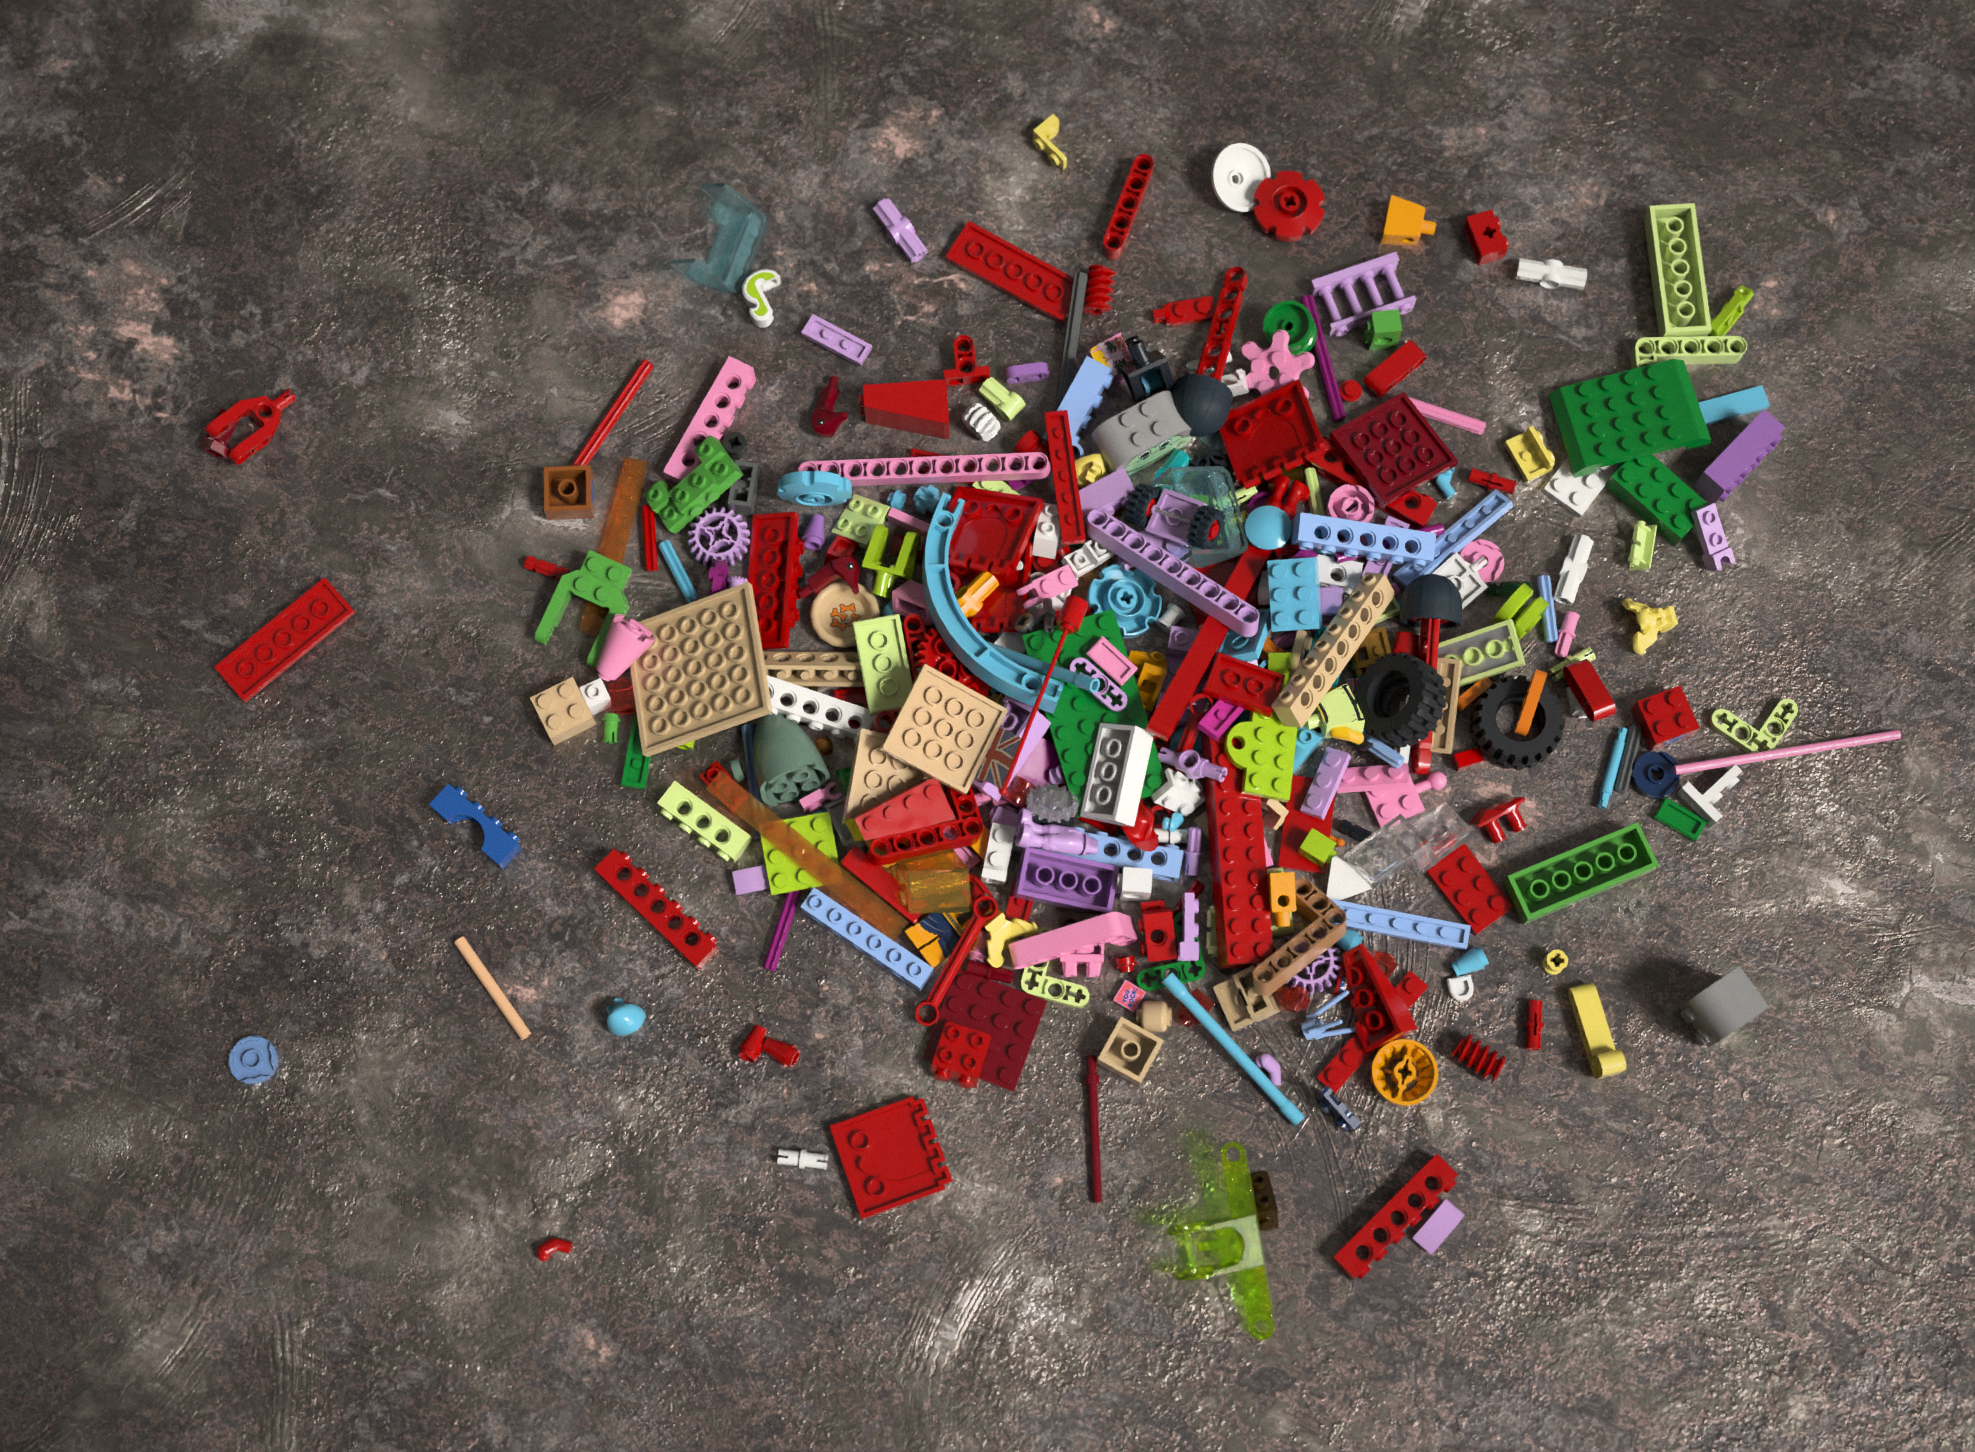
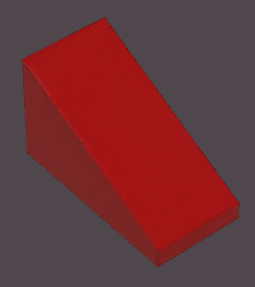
M1479 748L1453 754L1451 758L1457 772L1484 761Z

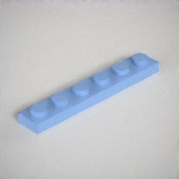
M1495 489L1448 528L1444 534L1436 538L1433 562L1425 565L1423 568L1413 567L1411 563L1407 562L1393 574L1394 579L1406 588L1417 577L1432 574L1451 556L1462 550L1513 507L1512 501Z
M1331 899L1346 913L1347 928L1465 951L1467 949L1470 925Z

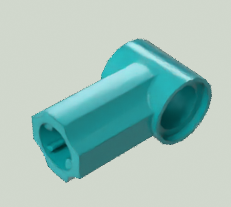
M1175 449L1162 468L1156 472L1153 487L1159 488L1162 491L1164 488L1173 491L1174 485L1188 467L1190 460H1192L1188 454L1181 449ZM1166 479L1170 483L1167 485H1163L1159 482V480Z

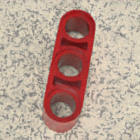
M1410 340L1373 369L1364 378L1363 382L1378 398H1381L1417 369L1427 359V355L1413 340Z
M1588 659L1563 667V675L1568 686L1591 722L1616 714V707L1612 697Z

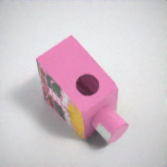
M1122 333L1116 334L1089 350L1090 358L1112 369L1114 379L1111 384L1125 382L1119 366L1132 359Z

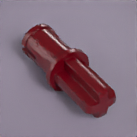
M968 959L965 974L986 978V981L991 979L1008 984L1012 983L1014 977L1013 970L1001 967L995 968L990 964Z

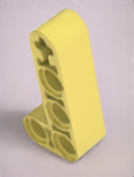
M1591 982L1569 988V1000L1594 1078L1601 1079L1622 1073L1626 1070L1625 1058L1620 1049H1615L1594 983Z

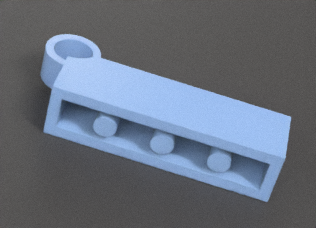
M1086 356L1057 410L1068 411L1072 446L1080 450L1079 458L1084 457L1085 452L1079 445L1081 437L1078 435L1082 428L1086 429L1092 419L1089 415L1093 408L1097 409L1103 399L1100 396L1104 388L1108 389L1114 379L1111 368ZM1045 432L1043 438L1047 441V434Z

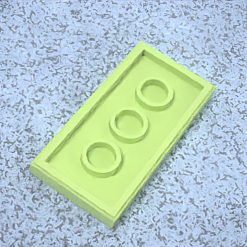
M899 614L853 622L870 715L901 708L913 684Z

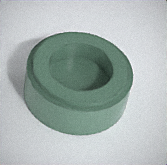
M738 757L731 759L729 764L735 780L738 782L746 780V774Z

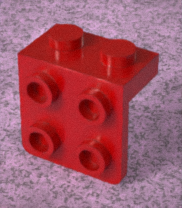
M952 1022L945 1023L931 1064L930 1075H933L934 1078L946 1082L949 1080L956 1082L962 1088L970 1089L972 1087L977 1089L983 1063L991 1042L990 1034Z

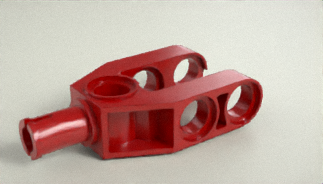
M286 389L273 400L267 396L240 400L213 420L205 428V432L213 439L223 431H229L232 425L242 417L250 416L260 429L237 445L228 455L235 465H240L271 442L281 421V411L295 402L296 397L293 393L290 395L291 391ZM268 412L270 416L264 418L259 413Z

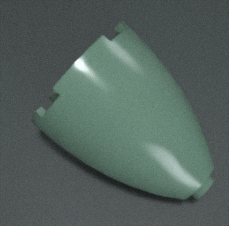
M777 713V716L767 714L759 717L753 739V766L763 802L774 807L778 803L791 801L792 805H795L805 796L818 789L822 790V785L826 780L830 779V774L820 752L807 733L793 720L786 719V715Z

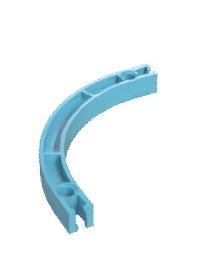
M943 493L928 530L922 560L924 595L930 615L946 645L973 674L1001 693L1034 707L1045 676L1018 665L991 647L969 623L955 597L948 567L949 546L961 517L965 500L959 498L956 508L954 507L953 513L945 511L951 495ZM1050 678L1038 708L1053 714L1064 683ZM1027 687H1033L1035 690L1028 689Z

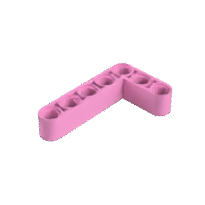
M1111 912L1013 942L1008 947L1014 969H1022L1104 943L1125 946L1139 940L1133 917L1120 912Z

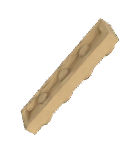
M1438 658L1437 673L1443 678L1444 684L1442 685L1446 687V695L1444 696L1446 708L1442 709L1444 715L1441 720H1438L1436 723L1437 727L1433 731L1431 752L1452 754L1463 660Z

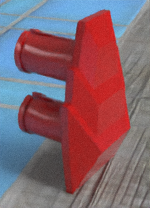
M1512 797L1501 803H1494L1487 808H1480L1469 824L1479 828L1485 826L1492 840L1491 842L1493 844L1499 843L1506 838L1497 820L1503 815L1506 816L1514 833L1527 827L1518 810L1519 805L1526 799L1524 797Z

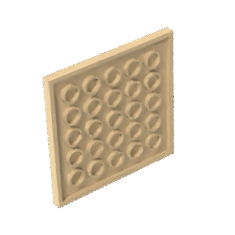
M749 582L639 622L652 632L650 638H656L653 644L630 666L643 755L649 757L773 713L753 588Z

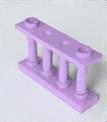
M1396 252L1311 280L1309 287L1311 295L1313 297L1317 295L1323 297L1333 321L1327 332L1329 337L1333 335L1342 336L1351 329L1365 325L1366 321H1369L1371 312L1399 309L1400 315H1403L1412 310L1416 297L1414 295L1405 298L1394 273L1399 262ZM1379 274L1386 275L1396 302L1384 305L1373 280L1374 276ZM1365 282L1376 309L1363 313L1353 290V283ZM1338 288L1344 290L1354 313V316L1343 320L1331 295L1332 290Z

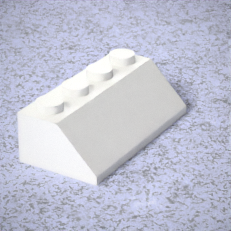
M1100 723L1082 804L1081 817L1134 827L1154 737L1153 734L1137 726Z

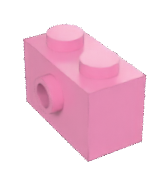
M908 580L892 591L893 612L905 617L912 613L918 614L923 618L925 625L931 626L934 624L927 606L922 584Z

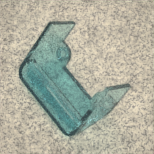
M727 183L701 184L700 189L715 200L712 206V217L721 226L706 263L696 259L671 260L669 264L695 283L726 293H739L749 274L766 231L767 217Z
M1221 466L1170 467L1151 482L1153 487L1172 486L1174 492L1202 501L1207 506L1222 511L1223 515H1225V526L1222 527L1224 532L1220 534L1221 539L1220 541L1217 540V546L1206 550L1192 547L1187 554L1180 558L1181 561L1192 568H1203L1239 556L1247 550L1248 540L1232 478L1226 468Z

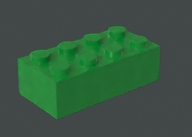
M1654 455L1626 461L1610 477L1605 485L1649 525H1657L1656 531L1674 547L1695 527L1691 511L1708 504Z

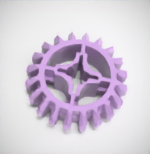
M713 507L711 514L704 510V517L696 516L698 523H691L690 527L692 530L687 533L688 537L691 538L687 541L688 546L692 547L690 549L691 554H697L696 560L698 562L703 560V564L706 567L711 562L713 567V562L718 559L727 560L731 566H734V558L741 561L742 555L740 553H747L748 550L745 546L750 545V539L747 538L750 536V531L746 529L748 527L745 521L741 522L742 516L740 514L734 517L735 513L732 509L727 514L724 507L720 509V512H717L716 508ZM720 523L716 527H709L713 524ZM729 526H732L738 533L736 541L732 540V537L728 535ZM702 535L706 536V539L710 541L708 551L700 544ZM716 536H718L719 541H715ZM721 549H729L726 552L718 553Z
M1294 932L1293 936L1295 937L1299 932ZM1290 936L1286 937V943L1292 939ZM1327 949L1324 952L1326 957L1320 955L1314 960L1310 969L1307 966L1303 968L1302 971L1306 980L1295 975L1285 984H1288L1289 981L1293 982L1290 988L1293 991L1297 985L1300 986V994H1303L1305 988H1308L1310 995L1314 994V987H1316L1319 993L1323 992V985L1327 988L1331 987L1332 984L1329 979L1336 981L1338 976L1334 972H1339L1341 968L1334 964L1339 963L1341 957L1333 956L1338 953L1339 949ZM1328 964L1326 973L1314 980L1315 968Z

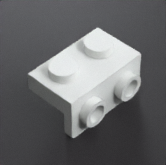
M1168 768L1164 771L1168 781L1152 794V799L1154 803L1187 817L1206 800L1202 791L1203 786L1197 779H1190L1181 772Z

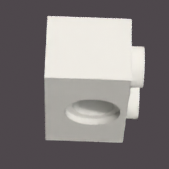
M1044 503L1038 518L1032 555L1055 559L1060 538L1057 505Z
M1318 554L1320 587L1338 586L1343 588L1345 597H1349L1360 582L1363 563L1350 560L1336 564L1334 557ZM1339 574L1342 580L1334 581L1330 575Z
M1123 867L1122 874H1118L1116 893H1120V900L1137 902L1149 900L1153 869Z

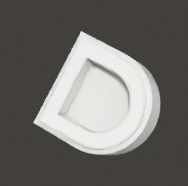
M1471 975L1446 980L1449 995L1453 1000L1464 1002L1472 996L1474 988Z

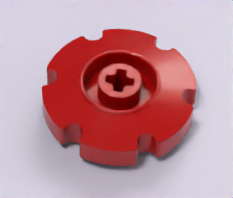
M1280 171L1276 173L1274 180L1266 177L1259 184L1254 194L1253 203L1258 204L1253 210L1255 222L1264 233L1270 231L1275 233V239L1279 241H1299L1302 238V233L1313 234L1320 226L1325 210L1320 208L1325 200L1321 188L1313 179L1305 181L1302 178L1303 174L1300 172Z

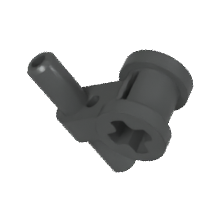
M1045 598L1043 600V609L1032 616L1029 612L1022 614L1015 622V629L1024 634L1042 629L1046 633L1053 632L1055 610L1053 609L1052 599Z

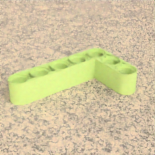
M1740 336L1645 337L1639 339L1631 351V369L1671 359L1684 360L1685 365L1734 364L1740 361L1747 350V342ZM1730 347L1736 348L1739 353L1733 352ZM1661 348L1668 349L1670 354L1664 353ZM1684 348L1691 349L1693 353L1686 352ZM1707 348H1713L1716 353L1709 352ZM1639 349L1646 350L1648 354H1642Z

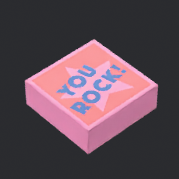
M1125 979L1113 1002L1134 1014L1146 992Z

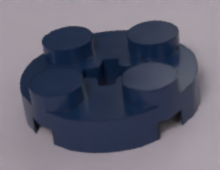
M1646 752L1634 763L1631 780L1635 788L1646 797L1653 800L1667 797L1680 783V774L1675 775L1673 772V766L1678 765V763L1666 752ZM1653 770L1655 772L1659 770L1661 772L1659 775L1661 780H1654L1651 777L1650 771Z

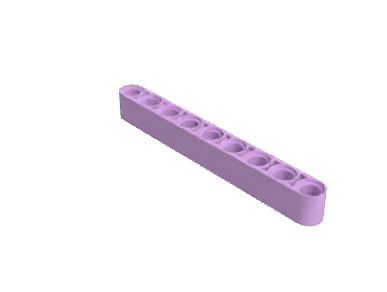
M1101 509L1089 512L1087 516V533L1090 538L1241 636L1251 637L1257 633L1259 612L1255 607Z

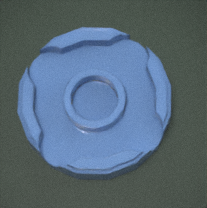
M247 1036L240 1039L233 1047V1050L231 1049L228 1065L231 1073L239 1081L248 1085H258L267 1081L275 1073L278 1066V1053L275 1046L269 1040L260 1036Z

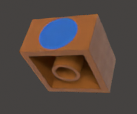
M591 465L544 467V512L548 520L594 518V473Z

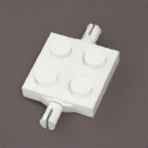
M1456 552L1432 573L1442 575L1455 584L1461 595L1462 610L1488 588L1477 572L1488 563L1482 555L1470 564L1464 561Z

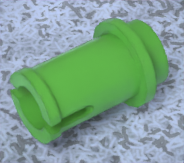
M604 714V718H602V722H604L603 743H618V723L621 722L618 719V714Z

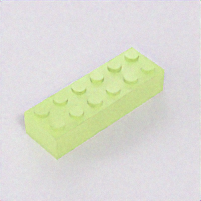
M1695 203L1649 206L1644 215V225L1659 337L1708 336L1712 329Z

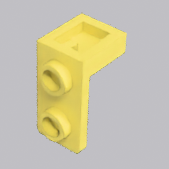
M1052 114L1033 130V143L1039 151L1043 150L1048 155L1050 162L1054 166H1059L1064 170L1067 166V158L1050 141L1059 132V119Z

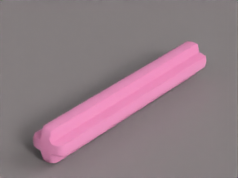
M1409 397L1425 417L1480 435L1484 432L1486 426L1484 421Z

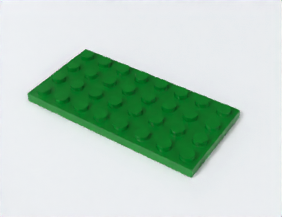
M1114 609L1084 617L1079 631L1067 634L1055 665L1069 670L1070 664L1074 659H1087L1126 694V707L1120 712H1112L1087 690L1050 676L1052 679L1063 682L1064 686L1054 713L1044 712L1047 720L1051 722L1049 725L1077 818L1081 817L1082 804L1100 723L1137 726L1145 730L1148 725L1134 675L1121 687L1086 655L1103 636L1129 660ZM1054 626V630L1051 633H1046L1042 629L1022 635L1027 655L1051 663L1063 633L1059 626ZM1078 664L1075 665L1076 673H1083L1088 676L1096 674L1093 671H1091L1089 675L1084 670L1086 667L1085 664H1082L1080 666ZM1034 671L1036 673L1046 676V674ZM1097 678L1100 681V687L1097 690L1099 692L1104 690L1105 682ZM1109 687L1108 691L1101 697L1106 699L1108 695L1112 699V706L1116 704L1121 706L1122 703L1120 701L1122 697L1119 695L1114 697L1110 694V691L1114 689ZM1154 740L1152 741L1140 800L1151 797L1152 794L1166 783Z

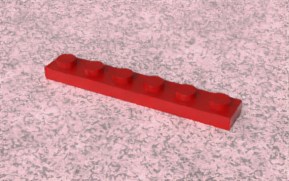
M1068 411L1044 412L1062 545L1085 543L1086 537Z
M1410 970L1394 989L1409 1009L1429 986ZM1357 1032L1316 1078L1325 1088L1328 1085L1333 1090V1095L1338 1092L1372 1052H1365Z

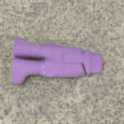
M1020 809L1015 826L1016 846L1023 848L1038 847L1045 851L1085 856L1086 853L1097 854L1098 840L1089 838L1087 833L1083 834L1080 830L1055 824L1039 825L1032 821V814L1029 809Z

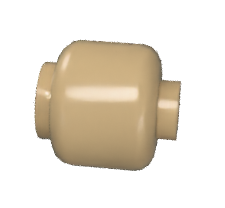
M1144 1001L1141 1009H1137L1136 1022L1141 1024V1027L1148 1032L1163 1033L1167 1030V1027H1171L1172 1008L1168 1007L1165 1001Z

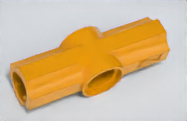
M982 571L968 586H964L955 592V597L966 618L975 615L982 608V602L999 585L998 580L990 572Z

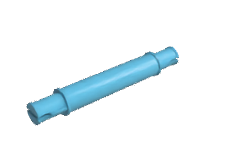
M1618 727L1616 738L1613 740L1599 791L1600 797L1597 807L1600 809H1607L1609 797L1612 796L1624 746L1626 745L1625 738L1628 729L1624 727L1623 729Z

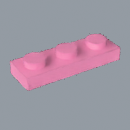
M1404 763L1398 769L1391 765L1346 768L1337 793L1409 788L1408 763Z

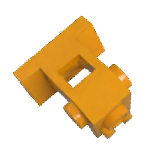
M1131 650L1128 658L1138 668L1134 674L1139 675L1137 688L1145 710L1152 712L1167 673L1168 663L1164 655L1159 652Z

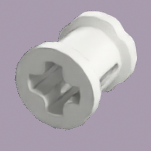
M1172 603L1167 605L1168 609L1163 616L1155 621L1157 626L1168 634L1171 632V627L1175 626L1180 619H1184L1186 616L1181 608Z

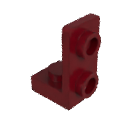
M219 408L213 420H215L217 417L223 414L226 410H224L223 408ZM239 420L232 425L229 431L225 430L213 439L206 433L198 448L217 459H230L228 455L232 450L226 446Z

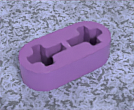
M1037 362L1010 366L1005 369L1006 381L1010 384L1044 380L1049 377L1048 364Z

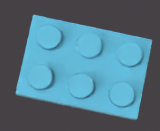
M1270 608L1258 610V631L1254 636L1244 637L1230 629L1218 652L1242 661L1251 662L1259 659L1271 627Z

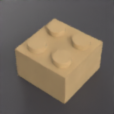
M573 677L530 697L554 745L597 725Z
M1121 1017L1099 1055L1097 1064L1139 1087L1164 1040Z

